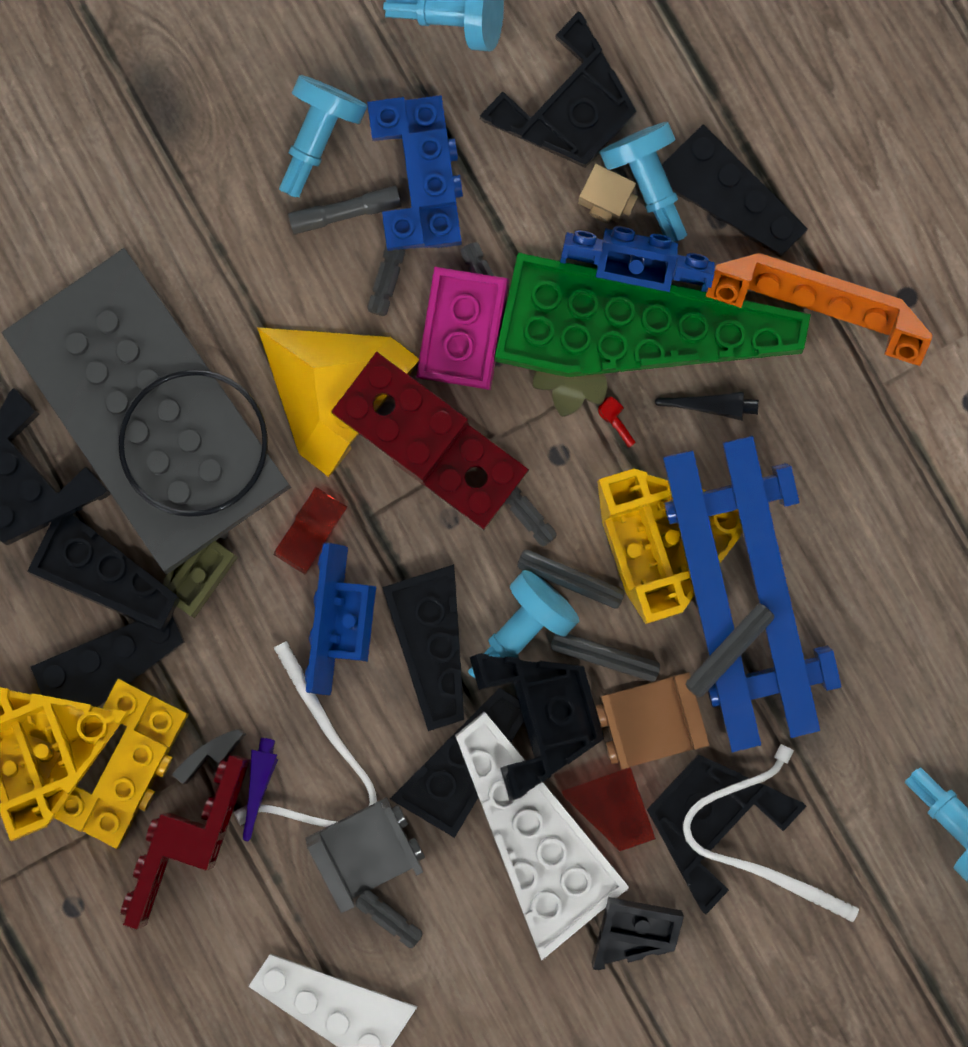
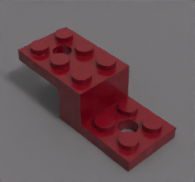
M377 351L331 411L335 417L392 458L395 465L482 530L486 529L529 471L528 468L471 427L466 417ZM382 395H388L395 400L394 411L385 416L377 414L373 408L376 398ZM478 467L486 472L487 482L484 486L472 488L466 483L465 476L471 468Z
M229 755L228 761H220L214 778V782L219 784L216 796L208 797L201 819L207 820L206 825L172 813L160 814L159 818L152 819L145 841L151 842L148 852L144 856H139L133 872V877L137 878L138 882L135 890H132L131 893L127 892L121 907L120 914L126 916L123 923L124 926L138 930L147 925L169 858L206 871L214 868L250 763L249 759L237 755Z

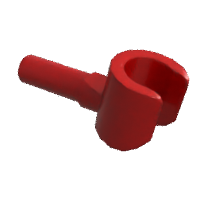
M607 397L599 406L598 414L616 429L629 448L636 442L623 422L617 418L624 407L615 398Z

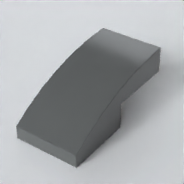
M236 729L214 738L192 753L173 772L172 776L182 784H188L209 756L217 763H220L221 760H226L246 733L241 729Z

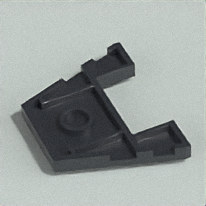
M578 11L556 34L555 38L582 62L576 71L532 117L502 91L480 115V119L486 124L586 168L599 154V151L605 148L636 115V109L616 73L611 69L597 39L594 38L587 26V21L583 14Z
M15 388L9 392L0 408V541L7 546L49 526L50 522L67 514L72 515L82 510L83 506L96 500L100 501L111 494L106 486L87 467L80 471L60 492H57L12 441L40 414Z
M484 653L475 654L470 657L478 690L514 683L532 747L534 759L500 768L509 801L523 797L532 788L543 783L559 769L604 740L584 666L547 661H524L507 656L504 658L492 657Z
M698 754L646 810L700 910L706 915L729 889L701 864L705 857L694 851L686 842L683 822L690 808L700 799L749 778ZM758 783L723 796L702 807L692 819L691 832L693 838L700 846L711 851L753 805L782 831L807 806L801 801Z

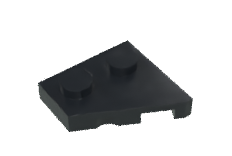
M608 897L592 959L593 969L602 970L605 969V964L627 959L628 963L641 960L647 955H661L675 951L684 918L682 910Z

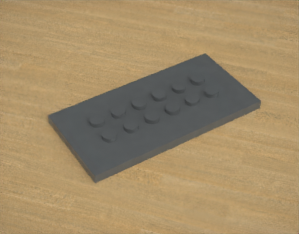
M125 248L1 332L166 574L291 488L268 453L261 474L253 487L235 504L210 515L187 517L164 512L145 501L130 485L120 461L119 434L122 421L131 403L147 386L166 375L186 370H210ZM207 376L178 377L164 382L151 390L138 403L131 414L124 439L126 462L138 486L149 497L160 504L184 511L207 510L224 504L235 497L253 477L262 451L261 443L218 381Z

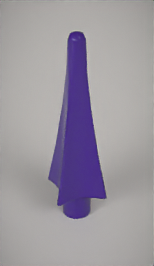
M261 738L258 751L251 749L248 804L242 836L244 841H249L252 837L261 802L278 761L276 758L277 754H273L275 741L272 739Z

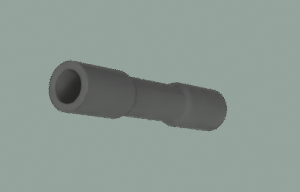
M395 185L325 206L318 205L290 212L288 216L293 234L295 235L325 227L330 223L365 214L372 215L402 206Z

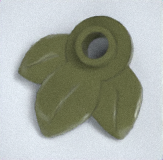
M536 371L532 383L535 389L552 390L554 406L562 417L577 411L585 399L601 405L608 389L606 377L603 374L564 377Z

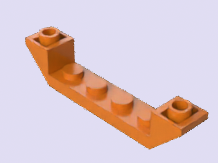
M762 253L717 264L714 270L711 288L708 287L706 297L741 308L747 291L751 290L889 335L884 355L917 366H921L932 341L933 335L902 299Z

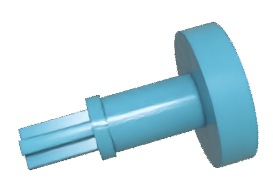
M386 0L383 10H385V17L418 20L421 26L432 24L464 27L466 43L471 50L493 51L497 46L502 30L504 0Z
M299 75L292 94L311 106L295 143L291 145L288 152L293 157L279 187L280 191L293 197L300 196L313 165H320L322 161L321 156L337 119L341 118L360 124L368 107L364 102L335 87L303 75Z
M662 122L624 137L603 148L599 153L607 170L629 163L646 203L647 213L654 212L663 235L670 237L672 242L684 239L687 233L674 205L678 197L671 188L656 152L675 141L669 123Z
M523 570L510 584V590L521 604V607L496 634L494 633L488 639L491 646L484 654L500 658L506 656L518 658L519 653L543 627L564 637L578 624L579 617L573 607L555 588L536 574ZM471 667L468 673L475 678L473 668Z
M920 767L905 781V784L930 807L927 814L932 819H936L966 849L953 869L968 883V808L957 798V794L952 789L945 792Z

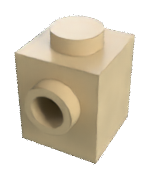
M595 164L579 196L578 204L590 209L589 214L599 221L609 223L610 220L619 223L623 214L630 216L639 196L633 194L636 183Z

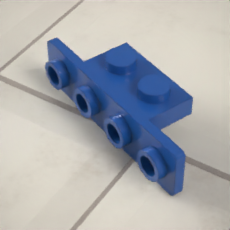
M324 542L322 553L318 559L320 571L318 590L314 595V624L309 636L311 645L309 665L305 671L306 692L320 695H331L335 658L368 662L376 586L344 583L348 547Z

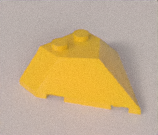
M257 327L298 453L323 474L330 477L352 449L350 445L359 435L331 413L332 409L376 351L408 375L418 365L419 358L392 337ZM388 395L376 398L373 407L375 412L378 411L389 397Z
M630 469L598 479L602 524L626 595L645 624L682 613L695 594L678 523L669 524L664 502L671 501L672 499L668 480L648 475V472L638 469ZM738 510L709 516L719 563L722 562L743 533Z
M0 687V815L11 842L48 827L125 719L128 712L99 708L90 704L33 693L16 692Z

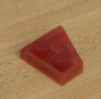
M631 767L562 791L563 797L619 851L656 839Z

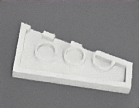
M273 954L268 956L248 986L337 1047H391L417 1008L415 1005L357 986L346 980L332 977Z

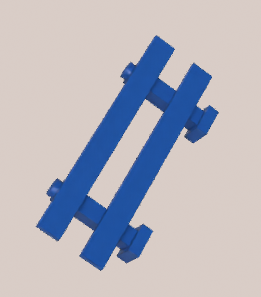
M753 436L722 443L732 485L704 492L693 450L663 457L672 495L671 501L664 502L669 524L678 523L709 656L735 629L709 516L738 510L759 604L765 605L775 616L774 620L765 628L774 667L745 674L740 655L708 690L711 706L721 707L731 752L761 746L751 700L780 693L789 735L791 738L820 731L810 686L821 683L827 691L842 687L834 651L828 645L813 648L815 657L804 660L768 503L779 500V503L784 507L799 504L792 467L787 463L771 466L773 475L762 477Z

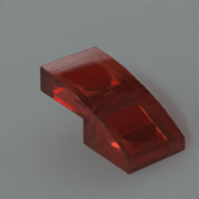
M315 487L296 515L294 523L274 551V556L306 575L321 552L323 543L328 541L345 513L347 506Z

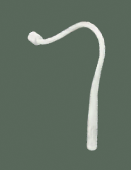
M285 641L274 647L290 679H292L293 684L296 686L295 688L320 728L365 784L369 793V806L376 803V791L370 778L341 741L316 694L306 692L304 671L295 655H293V651L289 648L288 642ZM247 805L233 812L240 826L245 824ZM260 805L258 811L277 814L322 827H328L338 822L312 817L271 805Z
M780 744L774 756L777 761L771 769L758 776L713 792L700 799L690 808L683 822V832L686 842L700 855L759 875L810 902H814L816 905H821L820 907L841 915V917L851 922L857 917L859 908L851 906V904L845 903V901L839 898L836 899L833 895L826 894L816 887L770 868L709 851L700 846L692 836V819L702 807L723 796L773 777L780 771L784 763L788 764L794 752L793 749Z

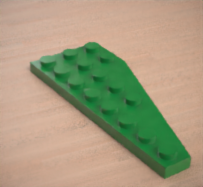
M518 253L494 362L564 377L802 354L805 348L811 314L744 300L742 307L739 308L706 297L707 292L671 285L670 292L597 278V269L570 263L564 264L556 260Z

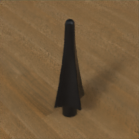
M744 392L699 397H658L655 400V404L657 406L695 410L743 421V414L758 415L759 400L744 399Z

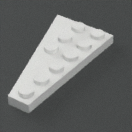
M484 711L458 732L455 737L541 960H543L606 908L608 897L618 898L630 887L544 783L538 784L523 797L509 801L500 768L525 760Z

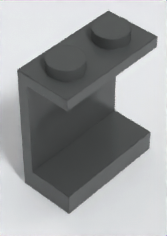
M387 797L306 837L307 848L341 913L355 907L353 898L361 895L365 890L369 891L412 868L416 876L423 873L420 860L424 859L425 855L417 839L409 840L403 830L409 824L399 804L392 807Z

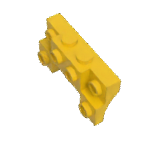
M117 679L103 708L128 712L121 723L127 726L93 793L76 786L54 817L56 820L80 832H85L115 849L120 848L139 810L145 812L155 795V791L150 788L157 775L163 778L173 760V757L168 754L189 715L185 711L121 679Z

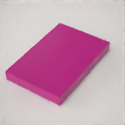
M434 267L416 378L491 390L496 363L494 359L509 285L508 278Z

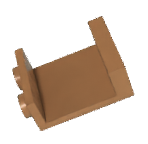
M689 672L600 696L602 704L595 707L601 728L608 726L612 741L605 742L611 764L618 763L620 770L682 752L710 746L697 698L685 685L686 681L690 678Z

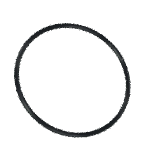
M203 370L179 371L166 375L147 386L128 408L119 434L121 465L126 478L134 490L145 501L159 510L187 517L217 513L239 501L253 487L260 476L268 449L266 423L253 397L230 378ZM207 376L231 385L251 404L261 427L262 451L253 477L235 497L224 504L207 510H177L153 500L135 482L125 458V432L134 409L155 387L178 377Z

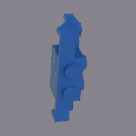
M442 95L409 100L399 97L367 102L372 141L403 140L412 208L382 212L387 251L462 245L456 198L463 197L460 175L453 176L451 162L458 161L455 138L448 139Z
M616 226L613 230L605 228L603 239H598L595 234L588 231L579 230L575 231L574 234L566 232L560 263L564 264L566 259L596 264L597 278L670 292L672 280L700 285L701 291L707 292L708 287L711 288L714 278L715 262L708 261L709 259L706 256L696 253H688L686 256L678 255V243L672 242L670 237L661 234H651L650 237L637 235L634 230L621 226Z

